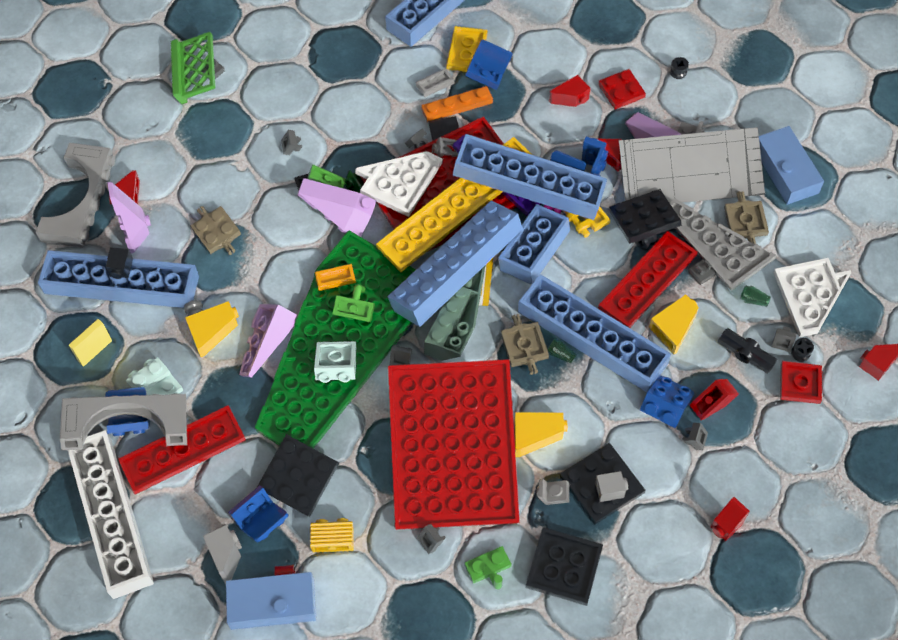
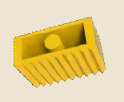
M339 518L336 522L318 519L316 523L310 524V547L312 552L354 550L353 522L349 521V519Z

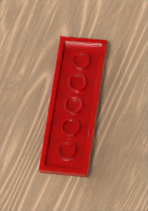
M667 231L598 305V309L631 328L697 256L698 251Z
M229 405L188 424L187 445L167 446L164 436L118 458L133 493L136 495L246 439Z

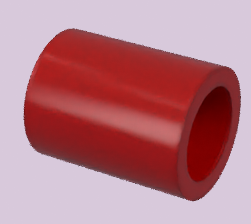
M294 565L276 566L274 569L275 576L295 574Z

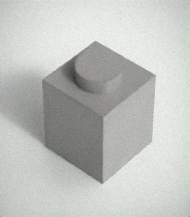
M621 471L597 475L595 485L600 502L624 498L625 492L628 490L627 479L622 477Z

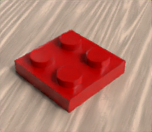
M630 69L601 79L598 83L614 109L646 97V92Z
M782 361L780 400L821 404L822 365Z

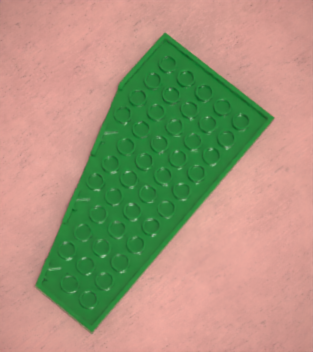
M350 230L323 260L315 272L352 264L356 283L319 291L314 273L313 281L306 299L303 301L290 341L276 371L275 380L265 406L263 405L255 426L257 432L279 446L287 434L314 449L389 354L392 346L396 345L412 324L411 321L394 312L387 296L416 269L409 266L400 272L374 244ZM355 285L364 286L365 292L361 293L360 300L375 303L371 322L334 315L336 295L352 298ZM356 341L355 379H350L348 382L330 380L327 383L315 380L314 366L317 342Z

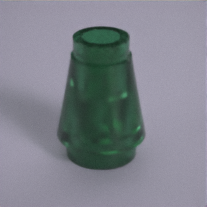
M745 285L740 299L744 300V303L767 307L771 296H768L752 285Z
M557 338L553 340L548 348L551 356L570 364L577 355L565 342Z

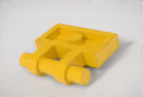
M600 206L594 220L583 217L585 219L583 222L579 220V215L564 211L566 217L569 218V222L576 226V231L582 234L584 238L590 235L587 228L591 227L595 232L610 224L609 217Z

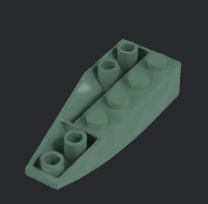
M485 266L442 306L424 341L425 355L441 361L461 357L475 329Z

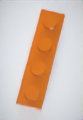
M485 86L423 104L421 107L428 122L429 120L448 117L492 104L493 98L488 87Z

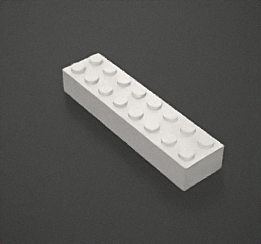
M106 430L87 436L83 450H68L105 586L109 595L115 599L153 585L154 581L112 440Z

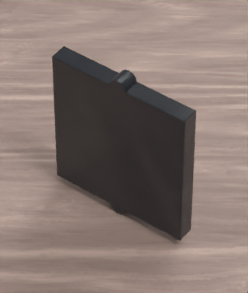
M456 116L441 117L440 119L428 121L432 141L459 128Z

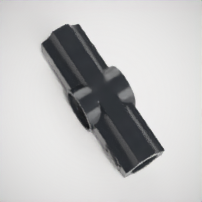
M729 328L724 330L718 340V343L734 352L739 361L746 364L751 363L767 374L778 360L762 350L754 339H745Z

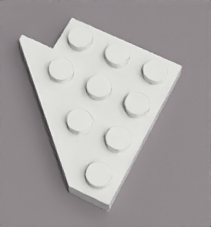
M426 151L358 167L355 170V174L367 179L360 193L409 217L441 166L443 159Z
M829 258L776 268L774 270V276L799 337L818 334L851 275V270L835 273Z

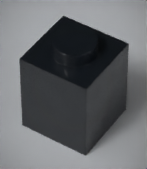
M110 247L105 266L110 277L115 279L129 278L133 262L130 250Z

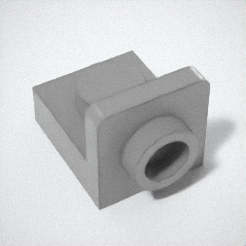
M702 121L699 122L698 126L681 122L678 132L680 134L703 133L705 129H702Z
M439 137L436 144L432 145V152L436 153L438 157H443L444 155L458 157L459 154L456 150L452 152L451 148L447 147V145L453 147V143L456 140Z
M539 479L537 496L545 505L569 503V482L564 480L547 483L544 479Z

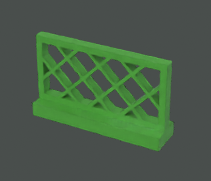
M207 32L179 42L177 39L172 40L173 96L180 104L188 103V98L216 89L212 33ZM207 39L205 45L201 46L200 44ZM193 45L191 49L187 52L185 47ZM197 48H200L201 50L198 52V54L196 56L193 55L195 50ZM205 52H208V55L206 56V58H205L204 60L201 59V57L203 56V54H204ZM190 57L194 58L189 65L186 64ZM198 61L202 62L197 69L193 68ZM207 65V66H209V68H208V70H207V71L205 72V74H204V73L201 72V71H202V70L204 69V67ZM190 71H193L194 73H193L192 76L188 79V78H187V75L189 74ZM201 75L202 77L198 83L194 82L197 76ZM206 79L210 80V84L202 86ZM191 84L195 85L191 91L187 92Z

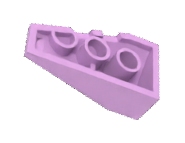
M639 112L625 123L635 139L682 135Z
M305 178L297 194L311 207L322 212L328 221L334 222L341 232L346 234L350 230L360 237L372 216L377 201L358 192Z
M108 182L110 199L116 216H118L121 230H123L126 236L124 237L130 252L134 253L149 235L148 226H151L149 215L145 216L143 209L112 182Z
M259 305L252 321L253 335L248 338L247 342L250 344V348L244 354L239 375L252 378L290 332V329L293 328L296 317L295 313L279 305Z

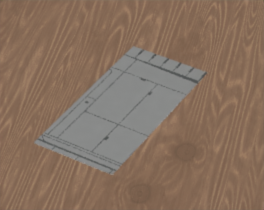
M757 127L619 140L625 201L661 189L669 203L674 199L683 203L737 197L736 193L739 191H744L745 197L765 195Z

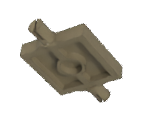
M739 191L736 193L738 202L725 204L724 206L728 228L755 244V237L768 236L769 233L762 201H748L745 199L744 191Z
M203 206L198 208L197 212L202 218L190 226L208 252L212 254L218 249L225 248L229 255H232V252L234 254L235 249L230 243L240 236L241 232L222 206L210 213H207Z
M513 315L512 319L515 326L510 329L501 330L502 340L510 360L511 367L528 365L530 374L533 375V371L536 374L538 370L535 362L549 358L539 323L522 324L520 315Z

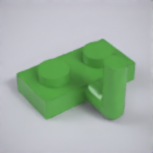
M312 165L310 168L309 180L344 188L345 178L315 165Z
M357 284L354 287L352 298L336 295L333 314L371 322L375 303L360 300V295L365 292V287Z
M503 546L465 562V567L473 584L490 577L495 589H501L503 580L502 576L497 575V573L512 566Z

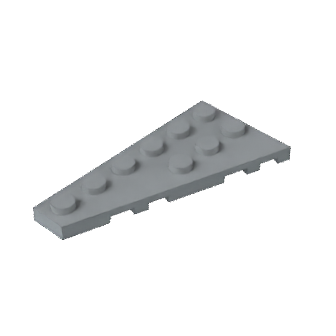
M674 199L670 202L682 223V226L675 229L693 249L698 251V255L702 259L707 260L712 265L716 275L731 291L776 259V254L769 253L758 244L749 242L745 237L720 223H715L711 218L697 213L693 208L679 200Z

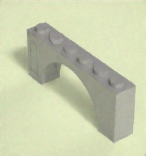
M69 143L64 159L69 168L77 169L89 178L88 192L82 202L73 210L56 217H41L36 234L40 241L44 243L83 248L85 241L89 239V230L94 224L95 213L99 210L101 196L105 193L106 181L110 179V170L115 164V156H113L110 148Z
M186 394L62 398L61 449L83 450L87 435L97 424L110 417L124 414L138 415L153 421L164 433L167 446L187 445Z

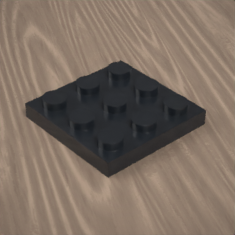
M661 189L609 206L612 217L629 244L682 226L681 219Z
M286 434L258 486L263 487L266 493L310 517L339 462Z
M610 443L560 473L561 479L569 482V490L595 525L637 499L646 491ZM621 471L622 477L626 478L628 483V490H626L624 498L600 502L595 485L597 475Z
M542 527L525 588L587 606L603 544Z

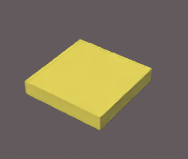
M98 319L73 340L69 347L78 362L84 367L112 339L104 324Z

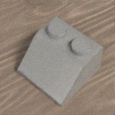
M227 525L203 536L225 584L226 581L232 580L241 558L239 549L242 548L234 530L229 531Z

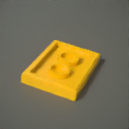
M454 26L446 69L467 72L480 41L487 39L488 30Z

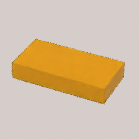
M352 264L315 272L319 291L356 283Z

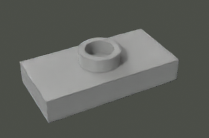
M445 68L417 81L416 87L425 98L453 85L454 79Z

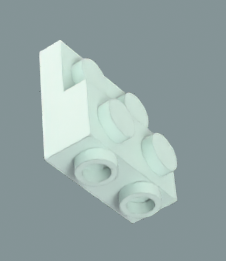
M356 341L317 342L314 366L315 380L327 383L330 380L348 382L350 379H355Z
M158 357L147 360L144 367L139 371L134 370L130 372L126 380L130 388L144 387L147 395L179 394L183 391L182 386Z

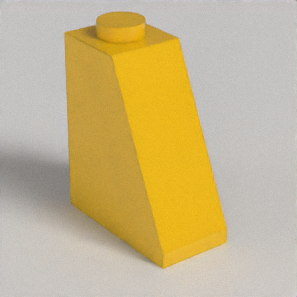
M685 294L651 318L649 328L675 355L696 318L699 307L695 300L690 299Z
M229 301L185 317L200 357L205 356L238 326L236 318L239 315L235 307L231 308Z
M515 412L516 457L524 456L563 439L564 432H567V420H564L563 413Z

